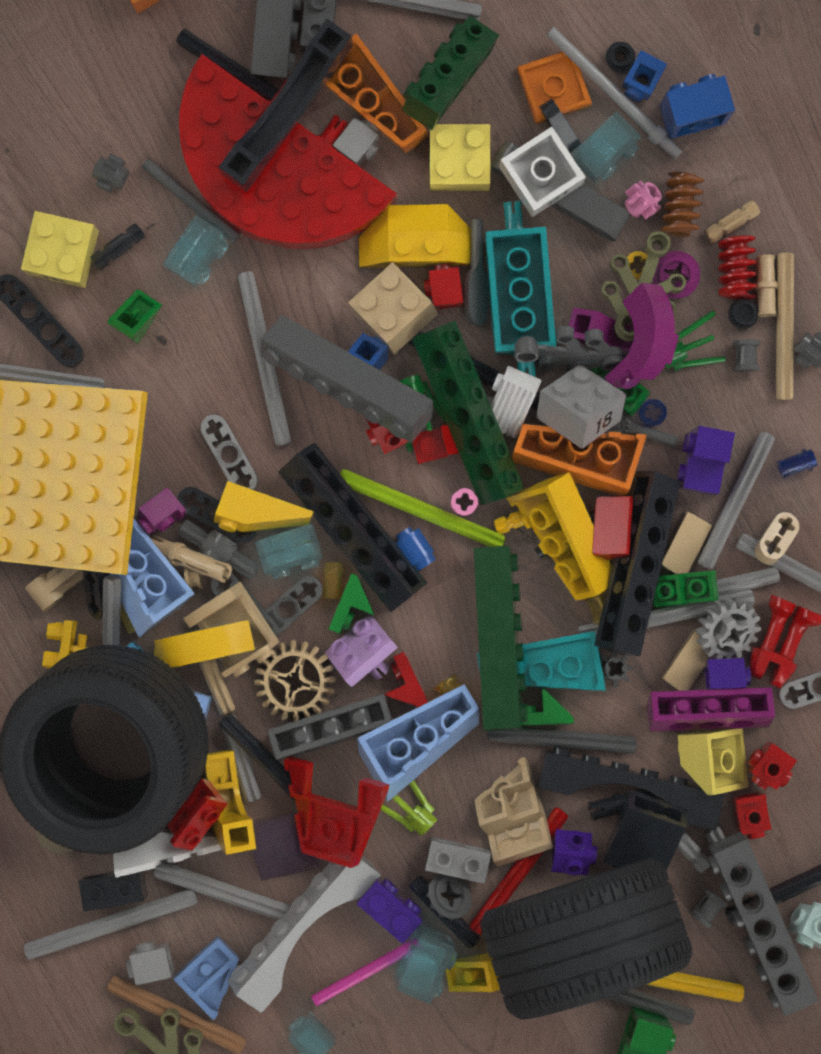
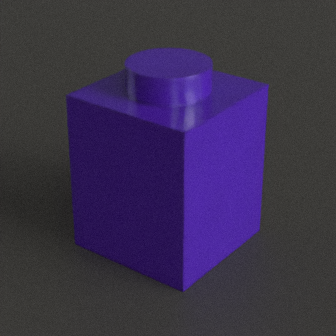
M744 658L707 660L704 667L706 690L742 689L751 685L750 668H745Z

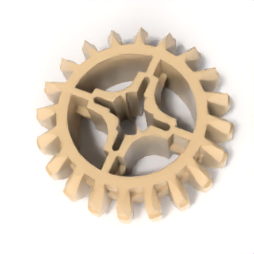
M292 640L290 643L291 650H287L284 642L279 643L280 654L273 648L271 649L274 653L271 655L273 659L270 661L267 658L262 661L267 666L266 669L256 668L255 672L264 675L263 679L255 680L254 685H264V690L258 691L256 695L257 697L267 695L268 699L262 703L264 708L271 703L275 705L271 710V715L275 716L279 709L283 710L282 720L286 721L289 712H291L295 722L300 719L299 712H303L305 718L311 717L310 708H313L317 714L322 712L317 703L320 701L324 705L329 704L330 701L323 694L324 692L334 694L335 690L326 687V683L335 682L336 677H326V672L332 671L334 667L333 665L323 667L322 662L328 659L326 654L322 655L319 659L315 657L319 647L315 646L311 653L307 652L308 642L304 641L301 650H298L296 640ZM288 656H297L294 667L290 672L273 670L281 659ZM306 659L316 667L320 683L314 682L305 676L304 664ZM298 666H300L298 672L299 679L309 685L303 684L302 687L298 685L297 689L293 690L291 696V682L280 676L286 678L290 675L292 677L293 673L297 672ZM271 679L285 686L286 695L284 702L275 696L271 687ZM312 690L317 692L314 699L310 702L293 706L298 691Z

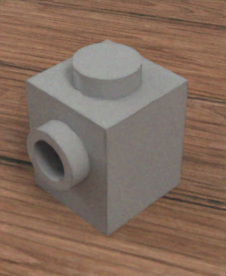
M354 117L333 144V147L360 167L365 159L370 161L380 148L377 145L379 142V135L376 133L377 128L366 119H363L361 122Z
M154 941L138 944L136 945L137 950H133L129 955L130 960L126 961L128 975L130 978H134L136 985L171 978L175 972L169 943L154 945Z

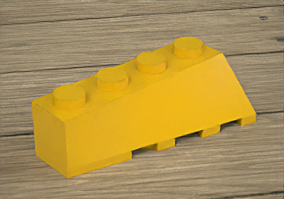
M570 472L545 479L506 498L512 507L516 505L524 516L521 521L525 527L533 529L541 541L538 546L544 554L552 557L556 563L555 571L576 601L598 596L607 589L612 566L609 560L595 556L592 553L594 525Z

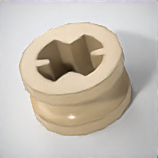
M184 567L185 582L191 590L193 587H197L198 590L203 589L202 574Z

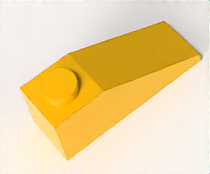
M227 481L215 513L214 522L218 523L221 529L228 532L309 525L313 511Z

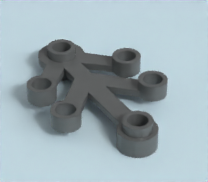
M571 326L556 328V341L564 344L567 348L539 345L533 337L529 336L519 338L514 345V355L517 361L528 363L538 360V369L541 371H551L556 367L566 365V371L569 372L581 364L588 370L602 366L604 371L611 372L628 354L620 347H610L605 343L603 331L599 329H591L585 332V344L589 347H594L597 351L588 350L574 338V328Z

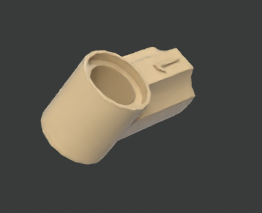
M55 567L48 573L45 572L35 578L25 587V590L40 609L45 612L62 600L65 596L64 593L83 580V570Z

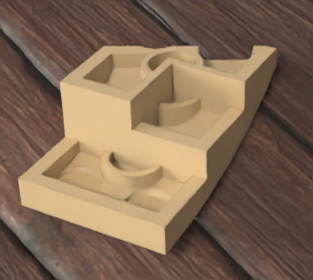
M525 757L517 761L518 765L505 777L500 776L490 789L485 790L474 800L479 826L488 835L493 862L497 867L553 848L542 802Z

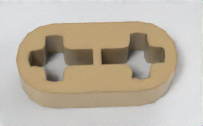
M783 512L771 521L755 547V555L760 562L772 565L785 554L800 528L799 522L794 515ZM785 523L788 526L787 531L780 535L778 532L782 524ZM774 542L776 545L773 548V553L769 554L767 546Z

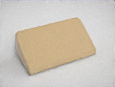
M688 511L685 512L664 552L661 567L674 574L688 573L712 525Z
M696 629L692 630L660 677L679 691H688L705 667L707 660L711 658L697 643L700 636L696 633Z

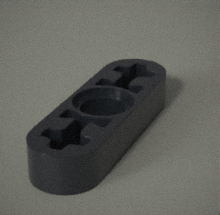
M186 487L178 494L177 500L186 509L185 513L239 543H249L256 537L257 531H252L249 536L243 535L242 538H239L238 530L227 532L218 526L219 524L212 523L209 519V512L212 508L217 507L220 501L195 487ZM193 493H196V500L204 505L206 499L211 501L204 509L203 517L198 515L201 511L200 508L193 505L189 509L186 508L187 502L183 500L185 495L191 496Z

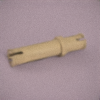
M157 535L151 538L153 543L173 566H184L222 583H225L231 576L232 567L228 563L190 550L181 542H170Z

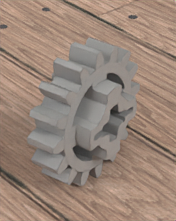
M726 597L725 604L722 605L717 600L715 601V609H705L708 616L698 619L703 626L697 628L696 633L700 636L697 643L709 657L712 656L714 659H730L732 655H735L737 658H742L741 651L744 649L748 652L751 651L750 642L758 641L754 633L761 631V627L756 624L760 617L754 612L755 609L740 598H737L734 602L730 597Z

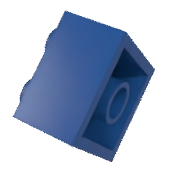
M710 74L699 78V83L687 86L686 82H682L669 87V91L666 92L659 107L666 131L668 132L667 135L670 139L721 126L728 122L735 111V107L725 75L716 78L715 74Z

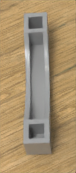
M362 855L358 866L349 868L330 862L321 873H318L304 893L293 901L291 908L285 915L273 924L267 936L253 947L248 958L234 969L228 983L235 995L262 1013L281 991L282 977L287 959L304 931L329 910L345 902L361 898L381 875L375 866Z

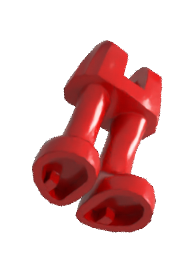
M771 594L768 603L772 611L770 623L761 646H753L749 668L751 677L760 680L766 671L769 661L776 663L770 678V685L780 689L797 667L793 660L805 631L809 627L819 626L821 624V615L798 605L796 607V604ZM794 612L780 652H776L775 648L786 621Z

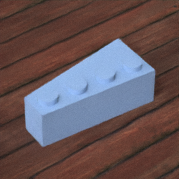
M133 519L127 575L112 573L110 575H116L121 578V603L140 638L179 610L195 593L137 521Z

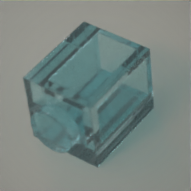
M309 1013L305 1018L300 1015L289 1026L291 1032L287 1040L301 1054H326L335 1045L336 1038L312 1013Z

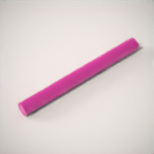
M415 937L315 993L311 996L316 1006H319L422 948L418 938Z

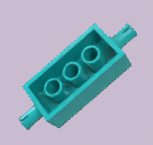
M511 201L503 203L505 230L486 231L484 237L494 356L512 354L515 356L514 345L519 338L525 336L533 337L539 345L556 346L546 227H523L521 201H514V214L512 213ZM517 361V370L524 373L527 370L529 375L536 377L535 361L528 363Z

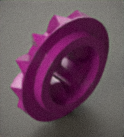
M668 252L659 259L652 279L654 284L668 280L670 275L667 272L674 271L679 264H681L680 274L685 279H688L682 292L678 294L670 292L667 294L668 298H684L694 292L699 284V265L691 255L685 252ZM678 280L673 286L681 287V282Z

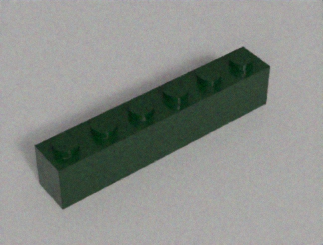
M510 546L473 548L483 730L486 732L523 730V722H528L527 704H522L521 692H526L525 673L520 674L519 662L524 661L523 643H518V631L523 630L521 613H516V601H521L520 584L515 583L514 572L519 571L518 554H513Z

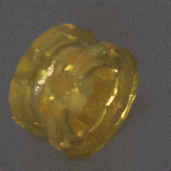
M454 673L433 688L435 691H439L441 693L440 696L463 684L456 681L457 675Z

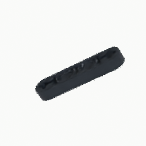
M10 274L0 276V300L62 365L72 368L81 364L84 358V350L74 337L19 279ZM15 282L13 289L22 298L16 302L15 298L9 293L3 295L2 293L5 291L4 283L13 284ZM27 302H33L37 306V313L32 318H24L21 313L22 306ZM47 324H54L57 327V335L52 340H45L42 337V328ZM64 335L67 339L62 342L70 349L76 347L74 351L76 358L74 360L69 358L64 360L63 357L66 354L57 345L61 342Z

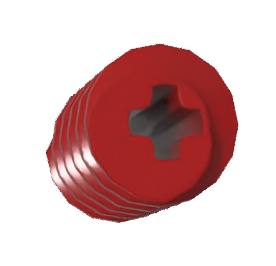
M730 236L718 242V248L723 250V252L718 254V260L724 262L718 266V272L725 274L718 278V284L725 286L718 290L719 296L730 300L756 298V296L748 294V290L756 288V284L748 282V278L756 276V272L748 270V266L756 264V260L748 258L749 254L756 252V248L748 246L749 242L756 240V236Z

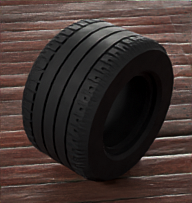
M100 645L78 650L67 655L53 665L16 699L5 718L0 734V772L2 773L1 778L3 779L5 790L8 791L7 794L11 797V802H14L13 805L17 807V811L21 813L22 818L24 817L25 821L35 828L34 830L39 831V834H43L45 838L56 842L57 845L61 844L62 847H67L70 850L73 849L76 852L100 855L114 854L146 843L168 825L180 807L192 794L204 772L208 755V728L205 715L202 713L201 704L197 701V696L191 690L190 685H187V681H184L183 677L174 671V668L169 667V664H165L158 657H153L152 654H148L146 651L142 652L140 649L122 645ZM80 704H91L105 707L128 720L144 740L149 753L151 770L135 779L115 780L98 774L85 764L79 756L72 738V722Z
M653 858L640 860L485 911L481 921V932L483 938L487 939L485 944L490 958L493 957L491 960L495 975L499 976L497 981L501 994L504 995L503 1000L508 1012L520 1020L550 1015L626 992L687 967L693 953L689 937H685L688 934L683 919L679 918L681 913L677 901L673 900L675 895L671 883L667 882L669 877L663 864Z

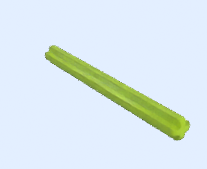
M342 469L340 475L356 492L488 547L503 546L505 542L504 535L349 470Z

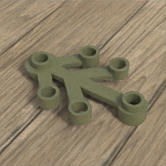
M656 231L649 235L645 244L648 256L639 283H637L629 268L628 258L623 254L613 256L610 262V269L613 273L620 276L628 294L642 282H652L659 259L668 253L671 246L669 236L661 231ZM654 243L660 244L661 247H662V250H660V251L654 250V249L652 248V244H654ZM620 260L625 266L618 268L614 262ZM675 273L668 280L658 285H662L666 294L670 292L678 294L683 291L686 279L682 274ZM679 280L681 287H674L671 281ZM607 281L603 284L600 293L604 300L610 302L618 317L614 326L615 333L621 340L633 342L634 331L628 332L624 328V325H633V322L619 295V285L614 281ZM612 287L615 290V294L608 295L605 292V288ZM670 301L675 316L677 306L674 302Z
M126 1008L121 1010L116 1016L114 1028L120 1035L130 1036L134 1034L155 1054H179L177 1025L181 1015L178 1010L168 1008L161 1017V1024L165 1032V1044L140 1023V1016L135 1010ZM124 1016L130 1017L133 1023L126 1022ZM166 1016H173L175 1018V1022H169L166 1019ZM191 1028L184 1036V1045L188 1048V1054H200L203 1033L197 1028ZM194 1035L198 1038V1041L192 1042L188 1036ZM130 1049L125 1054L141 1053L136 1049Z

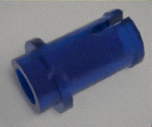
M801 449V453L777 461V466L783 479L805 470L811 472L813 467L818 466L812 449L807 451L806 449Z

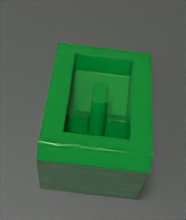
M137 289L108 319L107 323L113 329L139 344L160 311L162 304Z

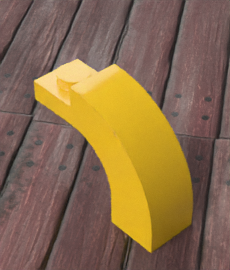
M249 620L154 640V656L158 657L159 660H163L165 664H169V667L172 668L255 650Z
M229 749L208 753L204 769L205 780L213 784L228 804L218 820L212 825L219 846L226 855L256 849L253 821L247 815L242 803L234 751Z

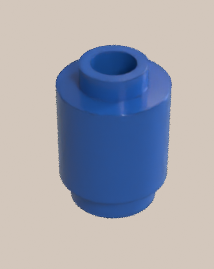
M410 526L396 535L398 539L396 544L418 571L436 560L432 554L435 551L419 528L413 531Z

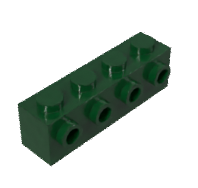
M470 15L463 24L458 22L448 37L451 40L447 44L442 42L433 56L435 58L433 63L427 61L418 75L419 81L417 83L412 81L403 94L406 101L402 111L430 130H433L491 54L499 34Z

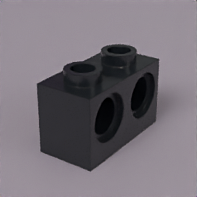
M114 871L84 876L78 881L83 912L144 901L148 896L144 871L115 877Z

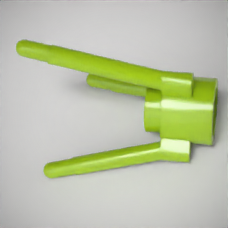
M413 780L409 785L422 807L417 804L411 808L403 799L395 795L392 799L407 813L406 818L384 804L381 810L403 824L410 832L415 830L422 836L435 824L437 818L432 814L435 809L427 802L417 783Z

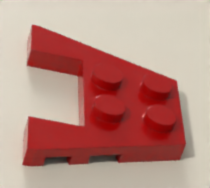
M292 756L284 759L285 770H289L292 782L291 785H288L290 796L295 798L298 812L294 817L301 852L349 868L358 866L389 790V784L369 778L359 780L358 804L354 806L311 792L313 762Z

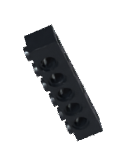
M315 442L297 453L278 471L305 507L313 511L312 515L323 527L324 531L332 538L390 612L394 611L427 584V581L415 566H412L398 545Z
M635 471L629 496L633 497L629 555L614 558L594 646L620 655L641 657L680 481L657 471Z

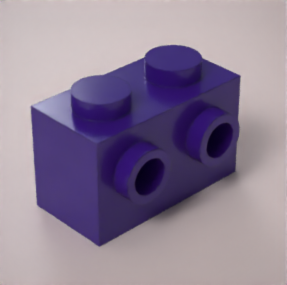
M378 878L366 893L357 899V905L403 944L423 921V916L420 913L422 909L410 898L404 900L397 894L399 889L387 878L383 881Z

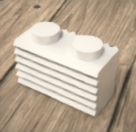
M510 366L507 367L504 375L498 373L492 390L497 393L495 398L488 396V401L502 434L506 433L507 436L517 438L537 393L541 379Z

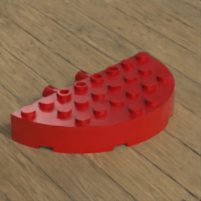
M201 54L189 75L182 95L179 111L180 143L187 168L199 193L208 206L236 231L260 243L280 246L286 249L305 250L322 248L353 238L356 234L367 229L390 205L395 204L397 201L396 192L333 147V144L349 125L345 120L340 121V117L335 114L320 136L313 134L297 123L247 193L224 177L218 167L236 142L257 122L272 101H267Z

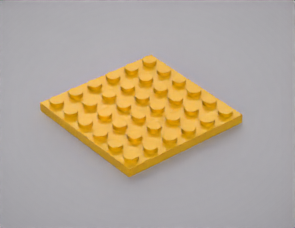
M0 380V561L127 575L148 392Z

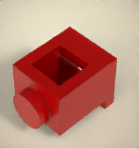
M760 791L731 797L738 832H741L743 835L747 834V839H757L765 837V831L772 830L766 794ZM753 812H757L759 815V819L755 823L749 821V815Z

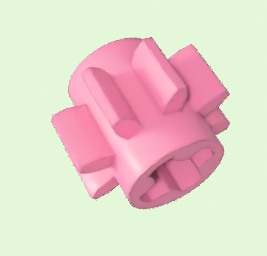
M640 180L625 191L629 197L625 200V207L632 216L636 218L643 216L644 219H647L661 209L658 202L662 199V195L653 183L647 182L644 184Z

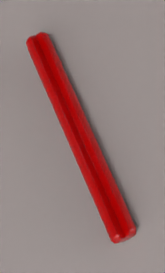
M558 807L554 808L546 819L551 840L555 837L556 829L560 830L568 819L567 813ZM543 852L515 861L470 923V928L474 932L482 935L481 921L485 911L507 903Z

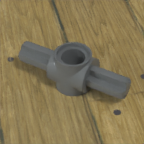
M185 520L181 524L178 535L200 548L199 553L230 564L233 570L248 579H252L259 569V564L237 551L238 544L217 530H212L208 533L189 520Z

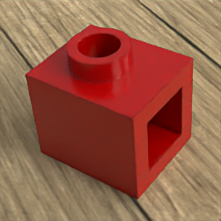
M450 263L433 266L434 270L428 271L429 279L423 280L425 296L431 297L436 310L462 307L463 297L459 268H452Z

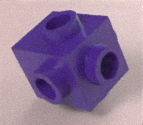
M556 829L552 848L551 872L566 873L574 876H588L590 864H595L597 858V846H592V833Z

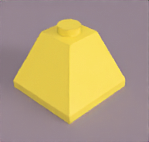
M743 728L695 731L678 735L680 765L707 795H717L749 787Z

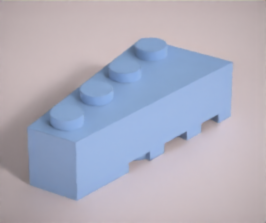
M464 684L357 738L359 755L373 779L389 784V790L385 797L387 802L479 724V707Z

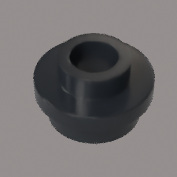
M616 42L608 48L605 59L608 67L613 71L625 72L633 66L636 56L631 45L626 42ZM621 53L625 56L626 60L618 62L615 59V55Z

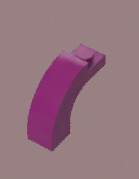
M642 282L622 301L633 322L634 339L627 356L604 377L608 383L616 388H632L639 383L640 379L654 380L668 361L674 342L675 321L670 300L662 285Z
M573 307L568 326L574 328V338L581 344L586 345L585 332L591 329L603 331L604 342L610 347H620L629 353L633 342L621 340L616 335L614 328L615 319L598 311ZM624 325L626 331H634L633 325ZM674 334L673 347L666 363L669 365L672 363L679 338L677 334Z

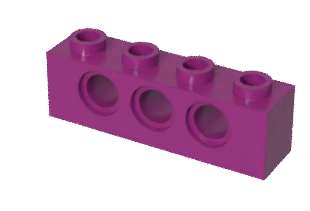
M772 687L651 692L647 701L649 732L766 728L771 725L775 718Z

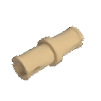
M774 255L756 256L757 282L754 283L756 284L754 290L757 291L758 317H774L777 315L775 290L778 289V282L775 281Z

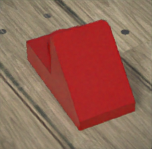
M442 425L440 428L431 431L420 432L412 442L418 464L459 455L448 425Z
M402 651L394 655L395 662L390 665L397 680L403 678L405 683L385 692L384 695L417 707L428 703L405 652Z

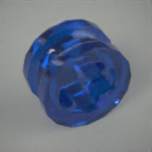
M657 399L646 401L639 409L641 422L649 427L660 425L667 416L666 406ZM653 405L654 409H660L661 415L657 416L659 420L653 421L652 417L646 418L645 411L649 410L647 406Z

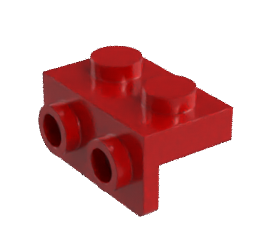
M201 779L192 794L168 823V828L174 834L170 840L174 847L193 851L228 805L210 781Z

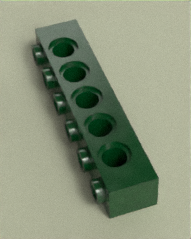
M454 320L412 338L480 505L506 498L524 489L456 321Z

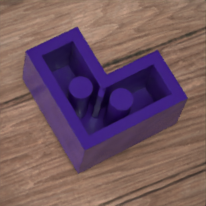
M698 426L692 429L689 434H685L682 452H686L685 463H680L676 479L681 482L680 489L709 495H718L720 493L724 466L730 463L735 432Z

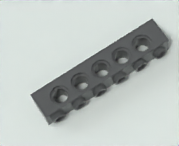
M738 832L708 846L711 856L707 858L713 873L715 875L719 873L723 880V883L719 885L726 902L731 900L735 910L731 912L738 929L743 927L747 937L743 939V942L750 956L755 954L759 964L755 965V969L762 983L768 982L771 990L766 993L773 1008L779 1007L786 1017L819 1002L748 839L741 832ZM743 866L740 875L736 877L730 876L733 867ZM747 893H755L754 899L750 903H742V899ZM759 920H766V925L763 929L754 930V926ZM778 947V951L774 956L766 957L768 949ZM790 974L788 981L782 984L778 983L781 975Z

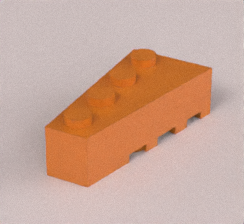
M356 33L352 36V49L324 87L360 117L369 121L377 128V131L407 154L430 137L423 124L402 111L406 100Z
M523 424L512 459L514 463L553 476L570 472L574 483L614 496H626L630 490L647 434L626 435L621 434V432L609 431L608 433H603L584 448H580L549 426Z

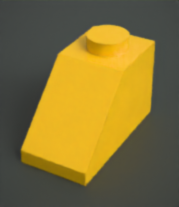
M489 953L445 961L444 965L449 992H495L500 990L497 981L499 976L495 975L491 962L493 957L490 958Z

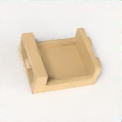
M238 582L183 618L189 628L197 624L200 630L249 620L255 650L220 657L219 659L225 666V670L220 673L223 678L232 673L235 678L251 668L248 663L254 659L258 663L264 661L274 654L271 649L279 643L276 635L241 582Z

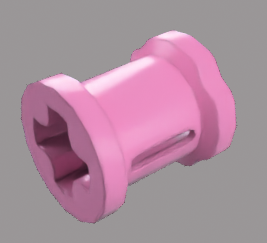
M467 488L459 489L453 494L451 499L452 510L460 516L472 514L478 505L477 496L472 490ZM463 494L468 495L469 501H473V505L468 506L466 511L461 510V505L456 504V499H461Z

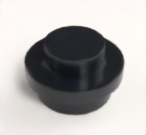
M739 299L729 308V321L736 328H750L758 319V308L748 299Z

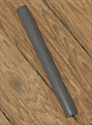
M151 159L145 161L142 166L145 171L232 243L238 240L241 235Z

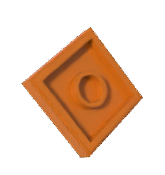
M563 51L517 66L516 70L535 125L547 121L539 106L550 98L554 100L563 115L592 106L581 69Z

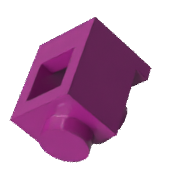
M165 488L138 509L137 523L147 535H152L158 530L162 533L175 523L174 518L180 522L184 518L186 509L172 492Z

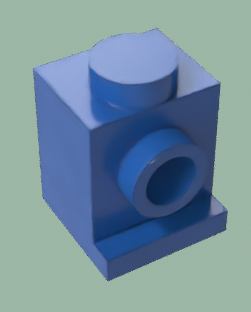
M641 50L622 85V88L626 89L625 95L637 102H641L642 98L648 101L667 63ZM638 77H644L647 81V84L643 85L637 82L636 79Z
M365 333L360 335L348 351V353L378 370L388 360V346L378 337H370Z

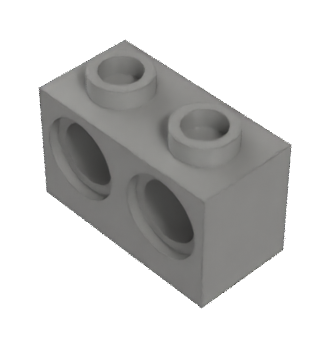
M431 836L425 870L485 884L491 851L487 848Z

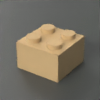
M393 262L348 302L356 316L388 346V349L393 354L397 353L438 315L433 303Z

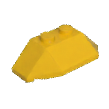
M448 204L390 205L359 237V268H386L392 262L397 267H433L445 263H450L452 267L471 266V228Z

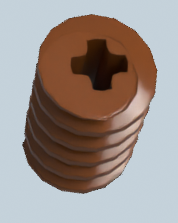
M669 172L667 174L672 178L667 180L666 186L672 190L665 193V198L670 202L665 203L663 207L668 214L662 217V221L667 226L662 227L661 232L673 237H691L690 232L700 228V226L691 223L692 220L701 218V214L694 212L693 208L702 206V202L695 200L694 196L702 195L704 192L695 186L696 184L704 183L705 179L693 173Z

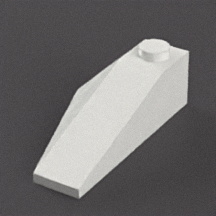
M163 829L154 838L138 847L114 853L115 877H120L156 868L163 860H167L168 863H175L191 857L193 853H197V856L222 849L219 846L215 833H206L193 851L174 847L170 843L174 834L170 829Z

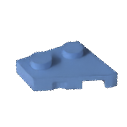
M218 935L173 976V980L214 1020L217 1017L223 996L228 989V980L239 961V956Z

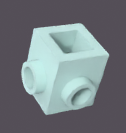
M813 902L812 905L800 903L799 907L793 911L790 917L791 923L788 931L797 936L796 941L801 945L811 949L813 946L821 948V904Z

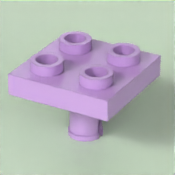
M368 614L365 618L356 622L353 628L342 638L334 641L331 647L324 653L344 680L353 687L368 673L374 679H381L382 675L377 671V668L386 675L389 667L383 660L398 647L373 616Z

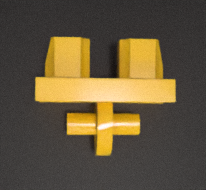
M64 620V622L48 623L46 639L59 640L61 645L60 652H44L42 667L50 669L67 655L88 648L86 646L87 635L78 634L77 645H75L78 621Z

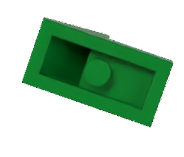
M352 573L329 626V630L338 634L341 633L342 628L348 630L354 617V613L350 612L351 607L374 615L359 577Z
M541 687V711H536V705H527L528 722H523V725L574 723V717Z

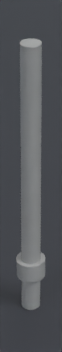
M553 27L546 36L649 135L647 138L655 146L658 144L674 160L683 152L666 135L668 132L660 124L656 126L561 32Z

